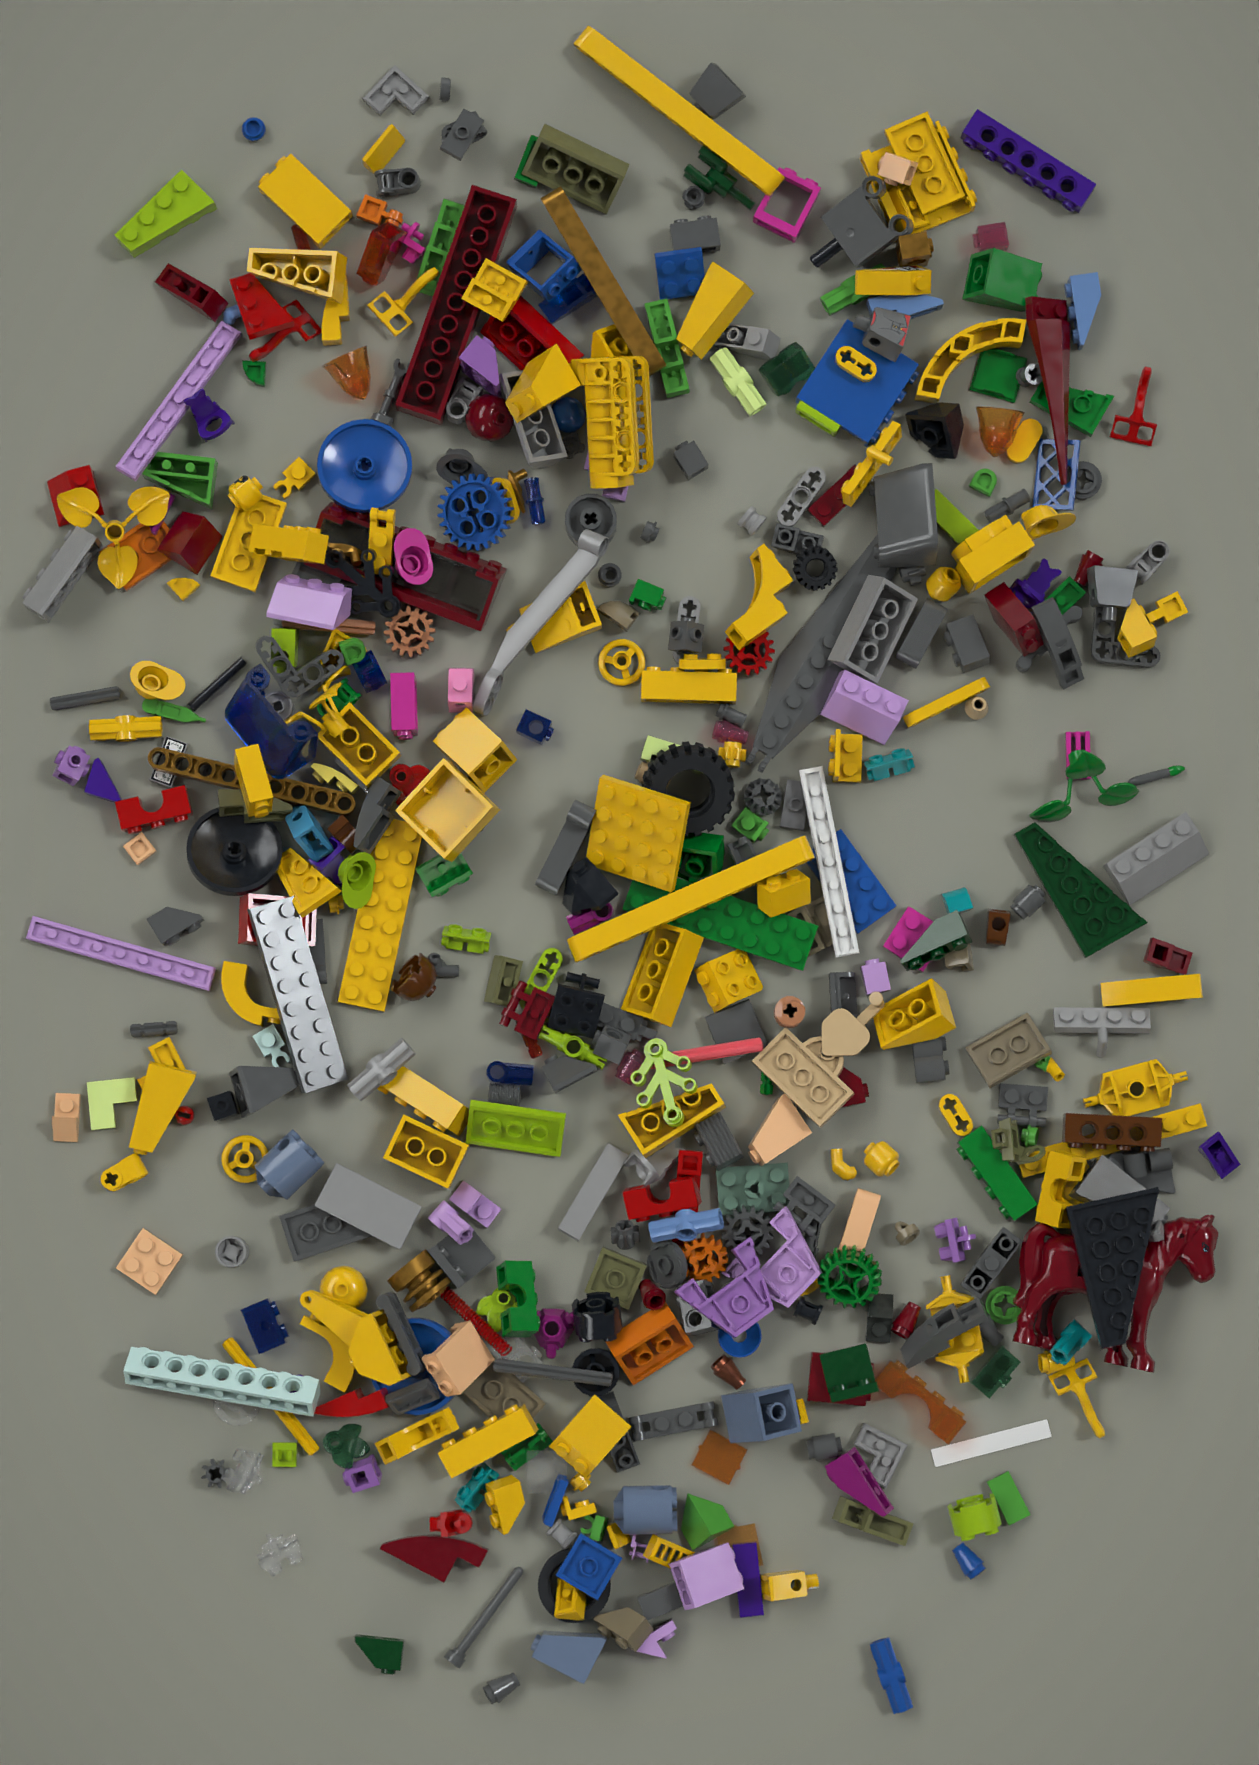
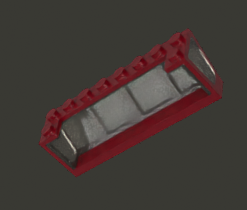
M330 502L321 511L316 525L317 529H321L320 534L329 536L328 543L348 544L360 549L362 552L368 549L370 514L350 511L335 502ZM379 520L378 526L386 527V520ZM395 526L394 542L396 536L408 527L401 526L399 528ZM425 535L429 544L433 573L427 582L421 585H413L405 581L397 573L393 547L392 567L394 568V575L391 577L392 591L399 601L482 631L490 615L507 568L502 567V564L498 561L483 560L480 558V555L474 552H462L453 544H441L436 542L434 537ZM368 552L365 554L366 559H368ZM333 554L334 561L339 562V555ZM360 554L361 564L353 567L365 577L364 562ZM345 555V560L352 565L350 557ZM325 561L324 564L304 562L305 565L355 583L339 567L330 568L326 565ZM375 574L376 588L383 593L382 578Z

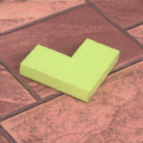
M135 1077L87 1082L91 1130L116 1128L114 1104L138 1101Z

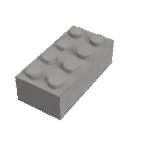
M868 575L827 660L869 682L878 684L918 598L884 577Z

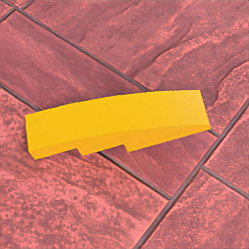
M1201 974L1100 983L1103 1007L1203 998Z

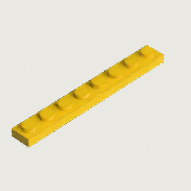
M1201 1103L1153 1116L1154 1118H1162L1161 1139L1207 1127ZM1115 1127L1107 1129V1137L1112 1140L1116 1139L1118 1130ZM1133 1127L1130 1131V1136L1133 1140L1138 1141L1142 1137V1132L1139 1128ZM1094 1133L1085 1135L1084 1137L1091 1138L1094 1135ZM1061 1142L1044 1147L1046 1154L1040 1160L1020 1164L1019 1169L1022 1178L1045 1172L1050 1150L1065 1151L1085 1157L1087 1160L1121 1150H1116V1145H1107V1149H1092V1144H1083L1082 1148H1068V1143ZM1040 1151L1032 1152L1028 1157L1036 1156Z

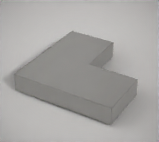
M394 65L365 95L363 101L379 116L395 100L400 102L414 115L429 99V96Z
M866 1423L863 1424L853 1444L875 1455L869 1470L878 1484L887 1488L908 1445Z

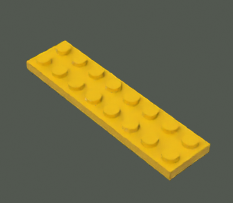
M393 819L371 852L376 863L373 890L368 903L357 910L338 998L339 1003L382 1012L386 1010L422 837L406 821Z

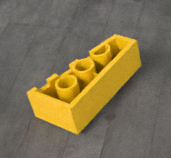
M249 248L247 272L258 278L342 304L347 257L338 251Z
M712 1083L697 1088V1091L693 1094L684 1092L674 1097L676 1107H679L684 1114V1121L678 1127H671L665 1122L663 1117L666 1110L664 1099L651 1104L648 1108L639 1107L636 1110L618 1114L621 1122L645 1158L692 1130L696 1124L726 1108L725 1103ZM671 1112L669 1114V1118H674L676 1116V1112Z

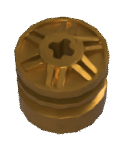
M426 1249L387 1280L396 1293L406 1288L408 1289L409 1293L404 1297V1303L413 1297L416 1299V1302L409 1307L412 1313L428 1306L444 1293V1290L451 1282L449 1277H446L440 1283L436 1280L444 1272L442 1269L434 1273L429 1271L436 1261Z

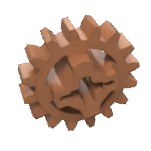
M407 606L406 612L400 609L397 616L391 617L392 622H385V626L389 630L384 631V635L390 636L386 643L387 645L394 644L391 650L396 652L399 649L400 657H403L405 652L409 654L410 658H413L414 652L422 656L421 649L429 650L430 648L427 643L434 642V638L430 634L436 633L435 628H429L434 622L432 619L426 620L427 612L419 614L420 608L416 607L414 612L411 611L410 606ZM409 617L408 621H405L403 623L399 622L401 619ZM419 620L424 624L426 632L418 628ZM410 627H413L414 632L417 634H410L407 637L403 630H409ZM394 632L401 635V644L396 641ZM416 641H420V642H421V643L418 644L417 646L410 647L411 644L414 643V642H416Z

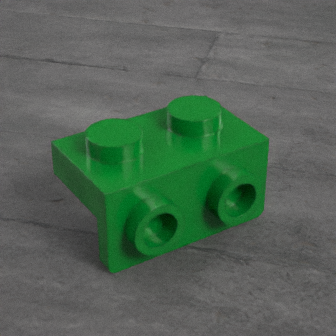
M462 853L453 862L445 860L439 854L415 868L431 897L435 895L439 897L449 891V887L456 883L457 885L465 883L470 879L469 876L473 874Z

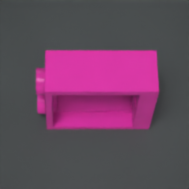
M779 167L778 171L785 177V181L811 193L795 226L764 212L772 195L769 197L766 194L753 217V223L795 243L820 195L821 188L818 187V183L810 178L804 180L798 177L794 170Z
M414 672L390 673L392 732L394 736H398L399 740H411L413 736L418 735L417 679Z

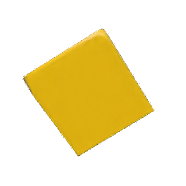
M616 1522L607 1525V1531L613 1548L618 1549L631 1542L630 1535H624Z

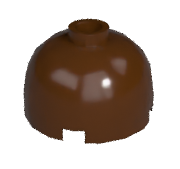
M419 953V957L414 955L404 964L398 972L401 974L398 981L394 979L391 985V991L400 998L407 1001H418L425 996L427 998L430 997L436 990L434 984L437 979V972L433 963L422 953Z

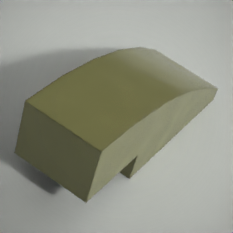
M218 789L220 817L244 815V823L283 821L293 811L292 805L273 797L272 812L261 818H255V816L248 817L241 790Z
M842 1496L838 1500L832 1519L903 1546H906L914 1524L891 1514L882 1517L864 1504Z

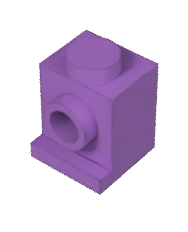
M374 1454L369 1455L368 1458L346 1464L345 1471L343 1472L344 1482L346 1486H350L352 1493L380 1485L382 1473Z

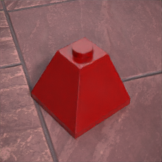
M90 465L67 470L47 481L59 527L71 523L62 515L58 507L57 496L74 488L84 487L92 490L99 500V508L94 513L99 516L105 515L94 471Z

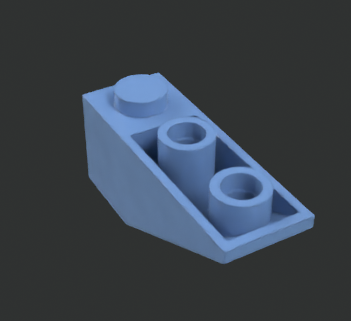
M1098 272L1069 276L1067 284H1064L1066 298L1070 297L1071 306L1068 307L1069 320L1074 321L1075 328L1072 330L1073 344L1077 343L1078 350H1082L1101 297Z

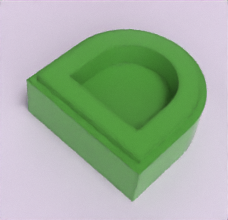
M980 469L975 473L969 487L990 497L997 483L996 475L989 469Z
M350 638L338 642L346 666L360 662L365 657V645L360 639Z

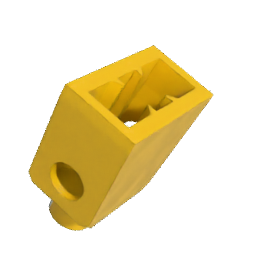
M801 1570L760 1574L762 1599L769 1601L804 1597L808 1595V1589L819 1587L817 1574L805 1575V1571ZM794 1580V1587L791 1588V1582Z

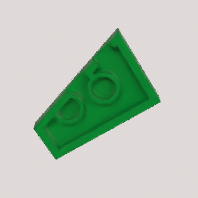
M1042 380L1029 403L1050 414ZM1069 386L1068 425L1091 437L1113 400L1114 395H1101L1094 393V391L1086 389L1082 391L1070 388Z

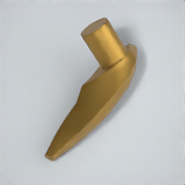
M524 468L515 473L508 470V480L512 484L519 509L522 513H526L522 488L518 481L528 477V474Z
M328 543V549L338 548L346 556L350 557L352 566H359L361 564L359 555L362 551L348 544Z

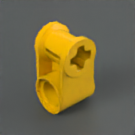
M133 1153L106 1169L101 1175V1183L109 1191H117L128 1184L142 1179L149 1172L139 1154ZM110 1174L118 1176L115 1180L117 1184L114 1186L111 1183L107 1184V1181L110 1180Z

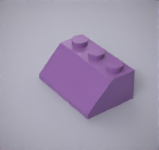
M476 335L459 356L462 372L479 386L484 387L491 395L502 397L496 350L494 349L495 345L488 338L483 337L481 339Z

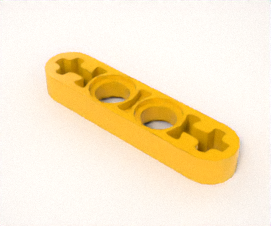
M982 677L905 715L903 719L907 727L911 728L990 688L986 677Z

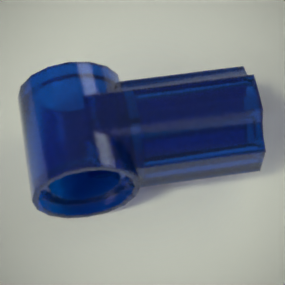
M494 1061L487 1067L486 1077L494 1084L532 1086L534 1065ZM494 1066L501 1067L504 1072L503 1077L500 1079L493 1078L490 1074L491 1068Z

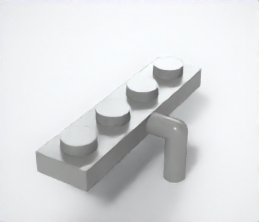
M1054 1007L1053 1009L1054 1033H1098L1096 1055L1100 1058L1106 1055L1108 1033L1150 1034L1151 1030L1149 1008Z

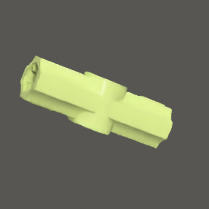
M727 347L718 350L710 357L709 360L723 378L722 381L733 397L736 396L749 416L757 414L767 405L754 387L753 380L744 367L739 366Z

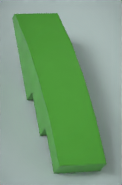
M443 199L417 279L433 267L439 271V274L434 280L423 287L420 293L432 297L434 295L465 206L463 204Z
M668 299L644 303L653 343L667 365L660 370L666 396L670 398L688 394L690 389L679 344L676 340L677 334Z

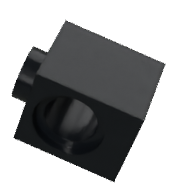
M230 1090L207 1098L215 1122L240 1114L234 1095Z

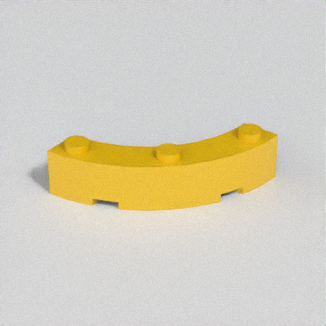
M1000 318L984 323L981 322L955 334L938 349L928 363L919 382L914 400L933 404L938 403L943 386L953 371L975 354L1001 347L1020 348L1023 342L1026 319Z

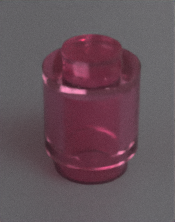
M635 1048L632 1052L627 1050L616 1068L617 1073L615 1076L625 1083L632 1085L631 1074L639 1070L646 1057L645 1054Z

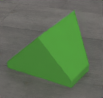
M687 1493L681 1531L692 1551L735 1527L723 1505Z

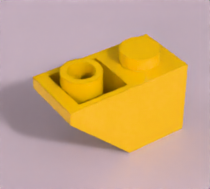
M1134 598L1126 610L1117 638L1128 658L1153 648L1157 638V631L1154 625L1149 624L1144 608L1138 605Z
M513 1475L485 1484L487 1492L484 1493V1496L492 1512V1515H490L491 1525L503 1535L509 1533L525 1504L521 1483Z

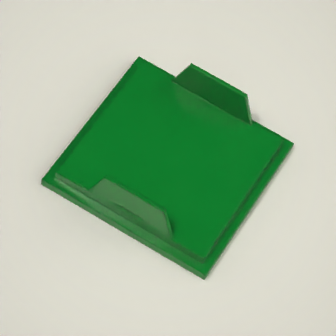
M989 349L980 352L969 390L1015 403L1020 386L1016 379V372L1019 368L1026 366L1028 358L999 349Z

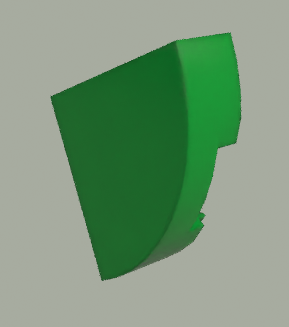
M242 360L246 376L253 383L265 387L267 363Z

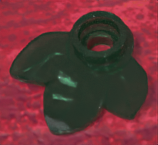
M346 1424L339 1431H330L324 1437L323 1447L326 1452L332 1454L333 1462L336 1465L350 1469L353 1467V1458H361L369 1453L370 1447L367 1442L358 1437L361 1433V1425ZM335 1441L339 1442L336 1446L331 1445Z

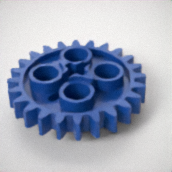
M469 474L468 479L466 476H460V482L457 480L452 481L454 488L445 487L448 495L440 496L445 502L437 506L443 509V513L438 514L437 517L444 518V521L439 526H447L448 529L444 532V535L452 534L450 542L459 540V548L464 547L466 544L467 550H472L474 545L477 551L482 550L483 545L486 549L491 548V542L499 544L497 536L501 538L506 537L502 531L503 529H511L506 522L507 520H513V517L508 515V512L514 510V508L507 506V503L512 498H504L508 490H499L501 482L492 484L493 477H488L485 480L484 474H479L476 480L475 474ZM481 490L486 494L484 503H481L478 499V494ZM468 492L471 493V499L467 495ZM459 499H462L465 503L463 511L457 508ZM475 508H478L479 513L473 516L472 512L475 511ZM488 513L494 516V523L491 526L486 522ZM467 521H470L473 525V531L470 534L465 530ZM480 525H481V526L483 527V529H484L483 532L480 531V528H481Z

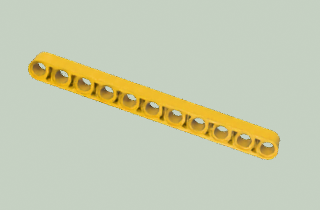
M587 25L573 43L588 58L702 146L705 145L727 162L728 166L770 197L785 179L773 166L591 26Z
M806 836L798 837L572 936L566 941L575 962L585 960L754 886L758 882L767 880L769 877H774L814 859L815 856Z

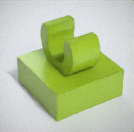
M273 1442L272 1467H297V1442Z

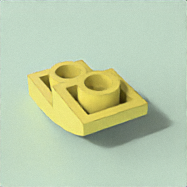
M313 763L311 765V768L314 770L312 775L321 784L325 781L330 785L337 779L336 785L345 793L349 791L354 795L359 789L356 783L341 772L322 764Z

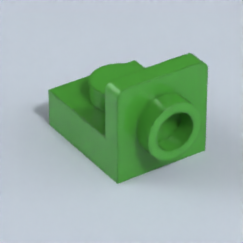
M747 807L744 808L731 826L740 834L746 836L748 840L750 839L752 843H755L757 839L762 841L769 832V829L766 828L769 822L761 819Z

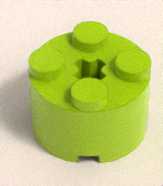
M983 1494L968 1496L956 1500L957 1505L952 1507L951 1503L947 1506L954 1535L960 1536L961 1541L972 1540L976 1534L980 1533L992 1535L999 1532L998 1527L1002 1523L994 1494H989L990 1498H984Z

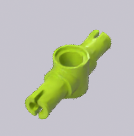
M546 1024L544 1025L542 1031L549 1035L541 1032L538 1037L539 1039L556 1046L557 1050L565 1053L569 1058H575L580 1061L584 1060L595 1064L596 1067L603 1070L605 1064L598 1060L607 1062V1059L593 1054L594 1049L590 1048V1044L582 1041L577 1036H572L566 1032L562 1034L552 1028H548ZM571 1041H577L581 1045L580 1051L576 1054L569 1053L567 1050V1044Z

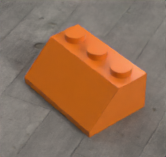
M666 1302L661 1309L650 1310L623 1327L617 1333V1339L609 1342L605 1341L633 1386L694 1347Z

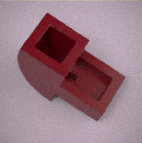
M1150 938L1143 961L1157 968L1186 975L1193 952L1175 947L1173 944L1156 938Z

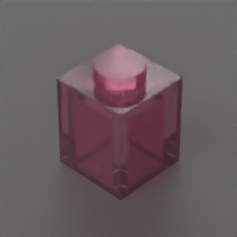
M1005 222L977 226L976 234H972L974 248H978L979 252L991 248L1002 251L1008 249L1009 241Z

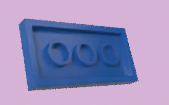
M840 829L836 832L854 928L856 933L859 934L897 905ZM815 856L814 859L806 862V864L820 882Z

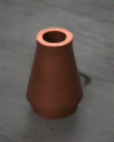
M725 1354L720 1356L711 1366V1369L714 1371L713 1374L731 1385L735 1390H738L746 1382V1379L742 1376L731 1357H727Z

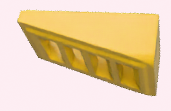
M652 1534L643 1556L670 1568L669 1563H671L676 1550L679 1553L675 1561L681 1559L683 1554L688 1556L695 1552L656 1534ZM661 1544H664L659 1557H657L656 1554ZM671 1547V1551L667 1559L664 1560V1556L668 1548Z

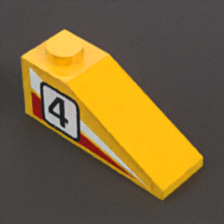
M918 265L855 270V294H931L932 270Z

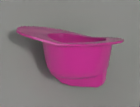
M415 528L402 530L396 536L394 542L395 569L408 583L421 585L427 582L433 573V563L428 541L425 535Z

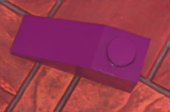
M855 1447L833 1459L825 1466L827 1476L832 1482H835L839 1489L880 1516L884 1517L894 1509Z

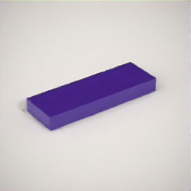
M755 1541L732 1544L735 1563L743 1577L742 1584L744 1589L737 1592L740 1618L764 1615L757 1543Z

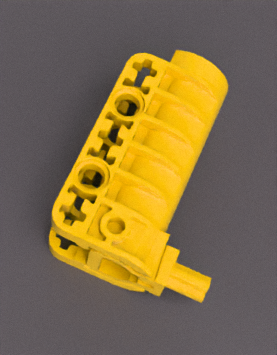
M642 356L571 359V363L568 364L581 386L585 385L590 488H619L634 485L633 474L648 472L654 464L648 362ZM636 360L642 366L638 371L633 367V364H636ZM637 372L638 377H642V380H635V377H637ZM636 384L642 387L643 393L640 397H636ZM636 401H643V404H636ZM639 408L640 412H644V417H641L640 419L639 417H637V412L639 411ZM643 424H644V428H643V427L638 428V426H637V425H643ZM638 432H642L645 435L643 445L638 444ZM646 448V452H642V454L639 452V449ZM641 458L647 462L646 465H643V469L639 463Z

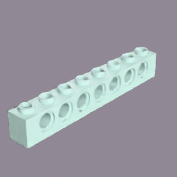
M131 1347L123 1371L125 1384L312 1417L314 1416L320 1395L319 1379L311 1376L291 1375L288 1372L268 1371L261 1367H245L238 1363H222L215 1359H199L192 1355H176L169 1351L159 1352L146 1347Z

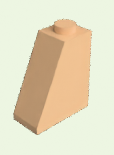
M785 1093L777 1098L748 1146L750 1158L755 1164L759 1163L761 1167L812 1133Z

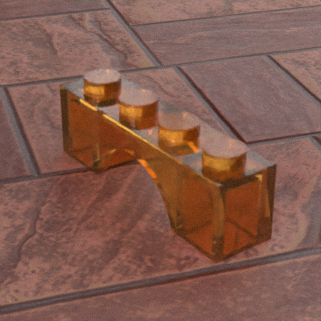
M889 1360L875 1378L878 1388L890 1398L905 1393L915 1394L922 1398L930 1411L928 1429L949 1445L965 1425L966 1421L962 1419L965 1414L955 1406L951 1409L944 1404L946 1399L935 1390L933 1393H930L924 1388L927 1383L917 1375L914 1378L906 1373L908 1368L900 1361L896 1360L893 1363Z

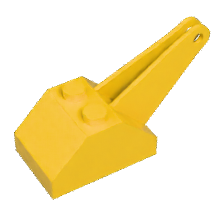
M309 1290L301 1294V1305L349 1346V1360L358 1374L388 1386L413 1376L407 1372L408 1361L397 1346L398 1339L395 1333L388 1327V1317L384 1309L367 1314L315 1290Z

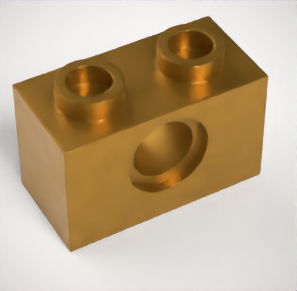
M927 232L898 236L895 249L899 267L927 266L929 258H932V252H934L932 238H927Z

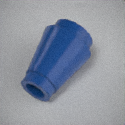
M964 1542L952 1550L964 1576H968L970 1580L986 1569L983 1565L984 1561L966 1546Z

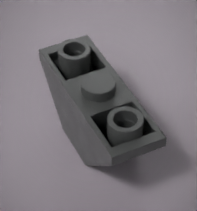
M1002 1227L972 1265L960 1285L975 1297L981 1299L1023 1241Z

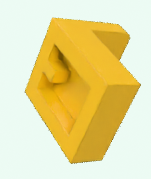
M567 1495L563 1496V1502L560 1505L563 1517L568 1516L569 1521L597 1512L595 1502L589 1503L588 1499L574 1503L576 1508L571 1509Z

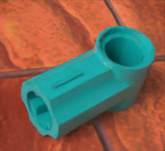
M1073 1319L1060 1333V1339L1050 1350L1051 1359L1057 1364L1066 1365L1075 1353L1090 1340L1092 1334Z

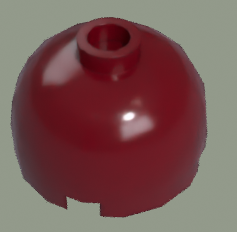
M484 394L477 396L470 402L468 406L470 409L468 414H466L465 420L472 436L482 441L493 442L503 439L509 434L514 420L505 404V399L497 395Z

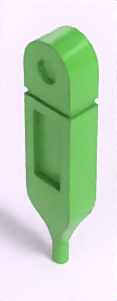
M145 699L142 703L143 710L148 714L182 723L206 722L205 718L199 717L192 710L183 706L156 699Z

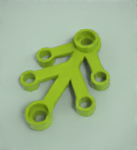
M654 1038L646 1043L644 1047L646 1058L639 1070L634 1071L630 1077L635 1086H643L646 1083V1075L653 1064H655L656 1073L646 1090L637 1095L636 1102L641 1108L650 1107L652 1098L660 1086L666 1106L663 1115L664 1120L669 1126L678 1127L684 1121V1114L675 1105L670 1082L683 1088L687 1094L695 1093L698 1085L693 1078L685 1079L666 1069L664 1060L676 1065L681 1072H688L692 1067V1063L686 1056L679 1057L669 1052L667 1044L662 1039ZM655 1046H658V1047H659L658 1052L653 1053V1052H652V1049H653ZM688 1061L687 1066L680 1067L681 1062ZM641 1075L642 1079L639 1082H635L636 1076ZM688 1083L694 1084L691 1089H686ZM643 1097H648L646 1103L642 1104L640 1102ZM671 1112H676L674 1118H669Z

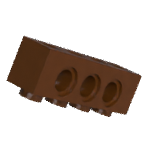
M1076 1113L1063 1114L1062 1143H1068V1148H1082L1083 1144H1092V1149H1107V1145H1116V1150L1131 1151V1146L1140 1147V1151L1155 1152V1147H1161L1162 1118ZM1084 1125L1093 1127L1094 1135L1091 1138L1083 1136L1082 1128ZM1109 1126H1114L1118 1130V1136L1114 1140L1109 1139L1106 1135V1129ZM1133 1127L1139 1128L1142 1132V1137L1138 1141L1133 1140L1130 1136V1131Z

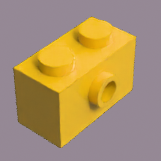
M792 869L786 873L758 882V908L772 918L810 904V878L798 869Z

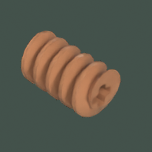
M794 996L781 998L774 1009L776 1022L784 1028L798 1026L805 1016L803 1002ZM787 1007H790V1010H795L792 1018H789L788 1014L783 1013Z

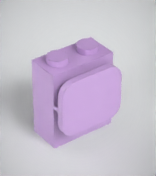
M729 1543L716 1545L669 1563L685 1610L697 1608L744 1589L742 1584L743 1577L737 1569L735 1554Z

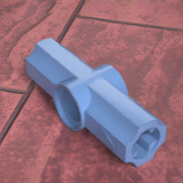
M720 1208L696 1213L690 1209H682L675 1214V1217L650 1221L648 1227L653 1243L674 1238L681 1241H692L697 1237V1234L723 1229L724 1220Z

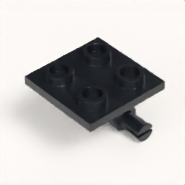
M567 972L565 982L579 984V988L558 983L547 1027L594 1039L605 995L584 990V986L598 989L600 979L587 977L585 973L579 975Z

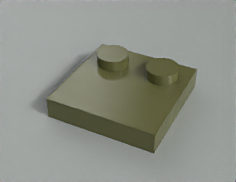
M602 1247L584 1292H609L612 1298L619 1297L620 1307L629 1310L647 1264Z

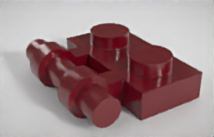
M519 980L516 988H513L510 993L512 997L507 1007H504L501 1012L503 1016L499 1024L508 1028L511 1019L515 1020L517 1024L514 1031L536 1041L551 1010L555 996L536 987L533 988L531 995L524 993L528 984ZM520 1000H523L527 1003L520 1015L515 1011Z

